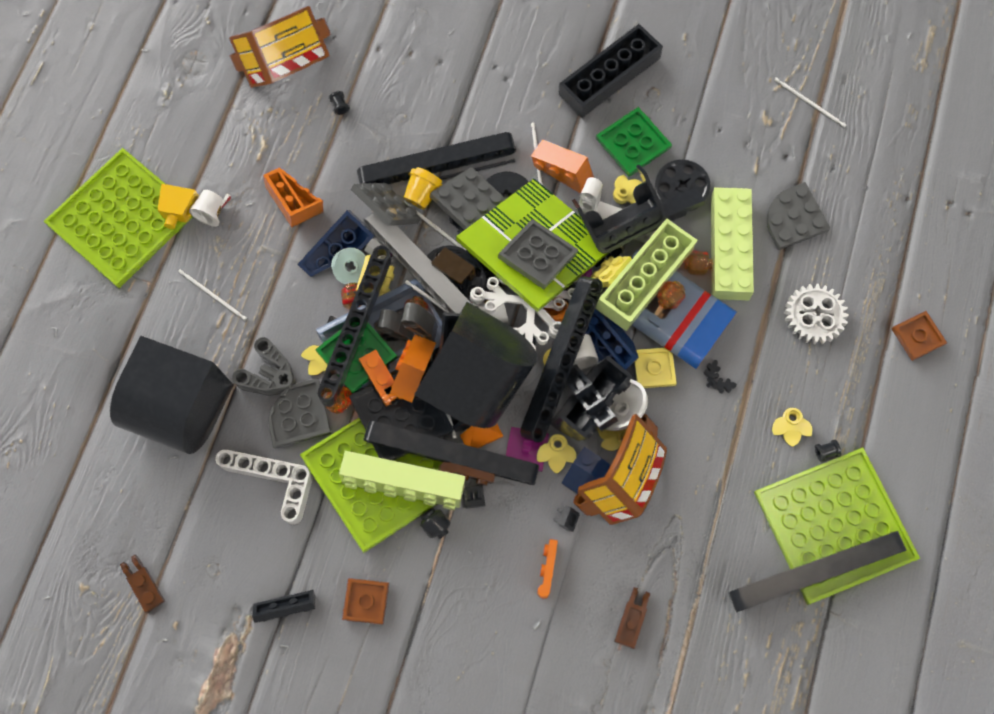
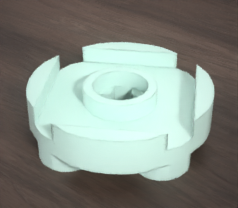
M345 248L337 252L331 264L336 279L346 285L358 284L366 257L365 254L356 248ZM353 261L356 268L349 272L345 264Z

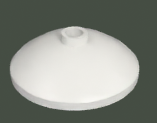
M630 379L631 385L625 392L622 391L620 395L616 394L613 400L615 402L610 409L617 417L618 422L606 430L618 431L626 429L632 415L637 414L640 418L644 415L648 405V396L644 387L639 382Z

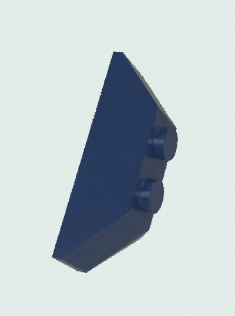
M595 307L585 334L591 336L598 356V362L609 356L627 370L639 358L634 342L619 325Z

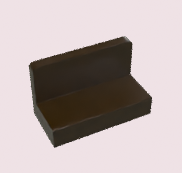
M446 247L431 262L433 267L458 284H462L466 278L472 281L476 276L473 265Z

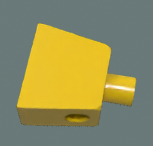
M166 184L161 185L158 212L166 219L165 227L175 229L177 221L185 223L189 221L192 216L189 210L199 197L196 190Z

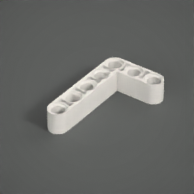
M593 177L587 179L579 200V206L584 214L588 211H597L602 219H605L622 209L601 202L602 182ZM655 231L642 235L635 240L646 243Z
M221 450L217 453L216 463L226 471L287 483L288 487L281 509V517L291 525L301 522L313 480V475L306 466L231 450ZM226 457H231L229 463L223 464V460ZM249 460V465L246 468H242L243 462ZM268 464V469L265 472H261V467ZM287 468V473L284 476H279L280 470ZM300 473H307L303 480H298ZM296 491H301V496L298 499H293V494ZM296 510L295 517L288 519V513Z

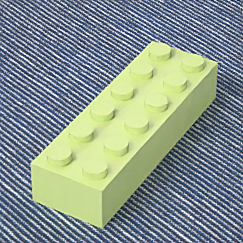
M714 187L711 195V294L721 300L749 301L754 293L752 189Z
M666 218L602 294L597 302L596 309L627 331L657 295L658 291L693 251L698 240Z
M349 451L344 453L339 472L341 481L347 488L356 489L361 487L370 493L380 491L384 492V495L388 497L399 495L403 496L407 501L415 502L416 499L422 500L424 504L431 506L441 504L443 508L449 510L460 508L465 486V476Z

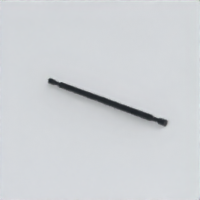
M515 159L485 165L473 169L475 171H480L492 167H497L505 165L507 163H513L515 162ZM464 171L440 176L438 178L443 180L455 177Z

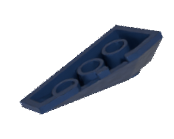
M347 210L297 265L312 277L329 268L337 252L345 248L362 250L375 235L354 213Z
M584 446L561 484L578 494L579 486L605 477L611 465Z

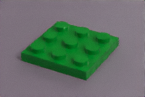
M639 107L596 135V140L628 177L638 171L637 165L643 168L672 147L670 141Z
M354 322L351 327H358L360 323ZM367 323L344 385L352 394L370 380L359 362L361 357L377 350L386 367L398 358L395 352L369 323ZM341 330L315 349L327 365ZM348 339L344 342V344L350 345L353 342V340ZM346 357L338 358L337 362H344Z

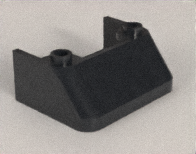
M637 165L636 168L643 183L637 185L633 190V197L636 202L605 219H602L597 211H588L584 214L576 199L572 200L592 241L601 253H609L661 226L666 220V213L646 171L640 165Z

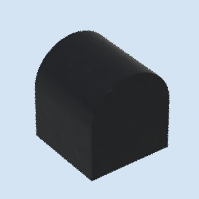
M466 302L449 337L441 350L439 347L414 395L467 425L478 428H491L498 423L538 359L537 353L531 343L518 331L471 303Z
M140 335L115 386L110 404V418L113 425L184 453L193 454L203 446L213 431L234 384L214 362Z

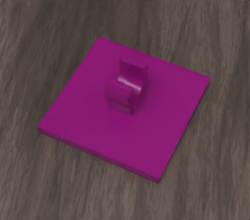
M511 426L505 456L538 464V471L542 472L544 462L537 461V453L542 445L548 443L550 434L547 433L542 442L536 443L523 438L520 434L521 428Z

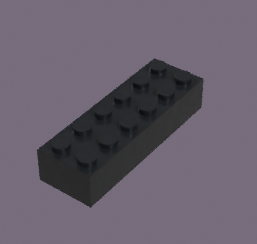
M637 24L560 82L559 96L583 118L661 58L663 46L644 27Z

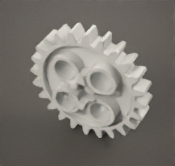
M809 284L807 290L802 286L799 291L795 290L793 295L789 297L788 300L790 302H787L785 305L788 308L784 311V314L788 315L785 321L791 322L788 328L794 327L792 334H800L799 340L804 336L806 337V343L812 339L814 345L818 340H820L821 344H824L826 339L831 342L833 337L837 338L840 335L839 333L844 331L845 328L843 326H846L848 323L845 319L849 316V314L844 312L848 307L842 306L845 300H838L840 294L833 295L834 289L828 292L826 291V285L823 289H820L819 284H816L815 288ZM803 302H808L810 307L805 306ZM822 304H827L830 309L825 308ZM803 319L808 320L810 325L805 324ZM822 321H826L829 327L823 325Z

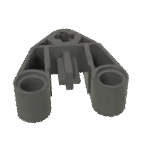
M406 303L403 315L392 310L382 309L376 329L381 333L406 342L408 340L412 341L415 334L435 342L438 325L435 317L421 305Z
M265 337L258 338L254 343V348L261 358L279 369L277 371L265 363L263 366L261 365L258 373L272 381L268 382L245 369L236 370L232 376L233 382L241 390L266 396L279 395L296 384L290 363L274 344ZM268 345L267 350L261 351L263 346ZM242 377H247L245 382L240 383Z

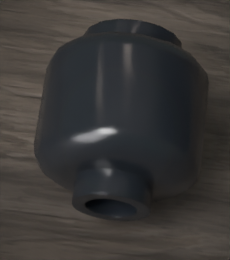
M433 508L421 517L420 525L429 538L438 537L441 539L449 533L447 528L450 526V521L442 510H435Z

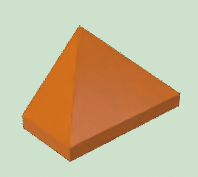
M498 424L491 428L471 426L460 437L464 445L481 448L502 438L503 434Z

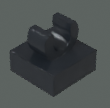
M483 485L464 488L466 509L486 506Z
M566 505L564 508H558L557 511L561 513L560 519L554 518V522L565 530L574 532L580 513Z

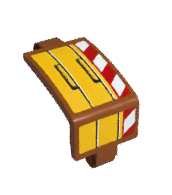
M306 6L254 30L229 37L235 53L229 56L236 71H244L251 87L268 85L329 57V52L323 39L330 36L331 33L325 18L315 20L310 6Z
M644 413L641 418L637 414L632 415L620 448L605 477L578 487V494L574 497V504L585 515L594 516L600 514L610 525L638 518L644 512L659 481L667 453L666 446L657 437L658 427L647 414Z

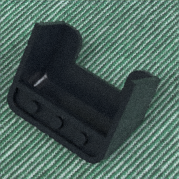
M609 356L594 365L586 375L609 408L615 402L613 400L616 394L620 395L622 391L625 392L631 385L630 379L633 377V375ZM573 393L554 416L550 424L555 429L577 441L589 439L596 431L594 428L596 424Z

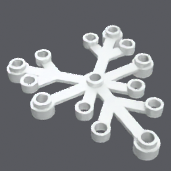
M491 277L487 281V288L493 292H485L481 287H475L471 290L470 300L472 303L481 304L484 300H489L485 303L484 307L485 312L488 314L494 313L498 307L506 302L522 304L527 310L526 323L519 328L513 329L521 335L525 334V338L531 343L535 351L536 347L532 343L533 336L540 345L547 344L549 335L554 339L556 338L558 330L554 327L560 328L561 322L555 321L543 308L538 312L535 311L520 296L506 294L498 285L499 281L497 278ZM575 288L562 291L556 296L557 298L554 301L551 300L544 308H551L556 311L563 310L565 301L562 298L570 300L572 297L570 293H573ZM535 312L549 326L548 333L541 332L534 324ZM543 336L546 340H541L540 337Z

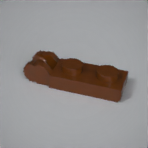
M442 462L438 467L439 471L465 476V481H468L469 478L474 479L477 484L487 486L488 483H493L495 475L492 473L450 462Z
M135 554L131 557V560L138 571L132 573L126 562H122L120 567L127 576L126 579L144 612L148 613L165 602L147 568L143 566Z
M633 587L629 602L626 603L614 640L615 643L631 649H635L650 593L645 592L641 606L634 604L638 594V588Z

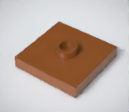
M927 311L891 328L912 361L947 344Z
M348 578L342 620L384 625L389 583Z

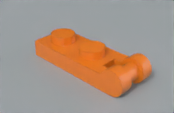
M377 350L361 357L359 362L385 406L387 407L392 404L391 401L395 399H401L392 394L387 395L384 391L389 387L392 389L394 379Z
M550 539L549 544H545L543 556H546L547 560L546 565L542 564L540 576L544 577L543 584L538 587V596L542 599L548 598L550 594L558 540Z

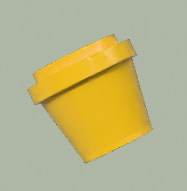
M417 167L409 173L410 179L403 198L413 206L425 210L432 201L430 198L431 192L442 186V180L431 172Z

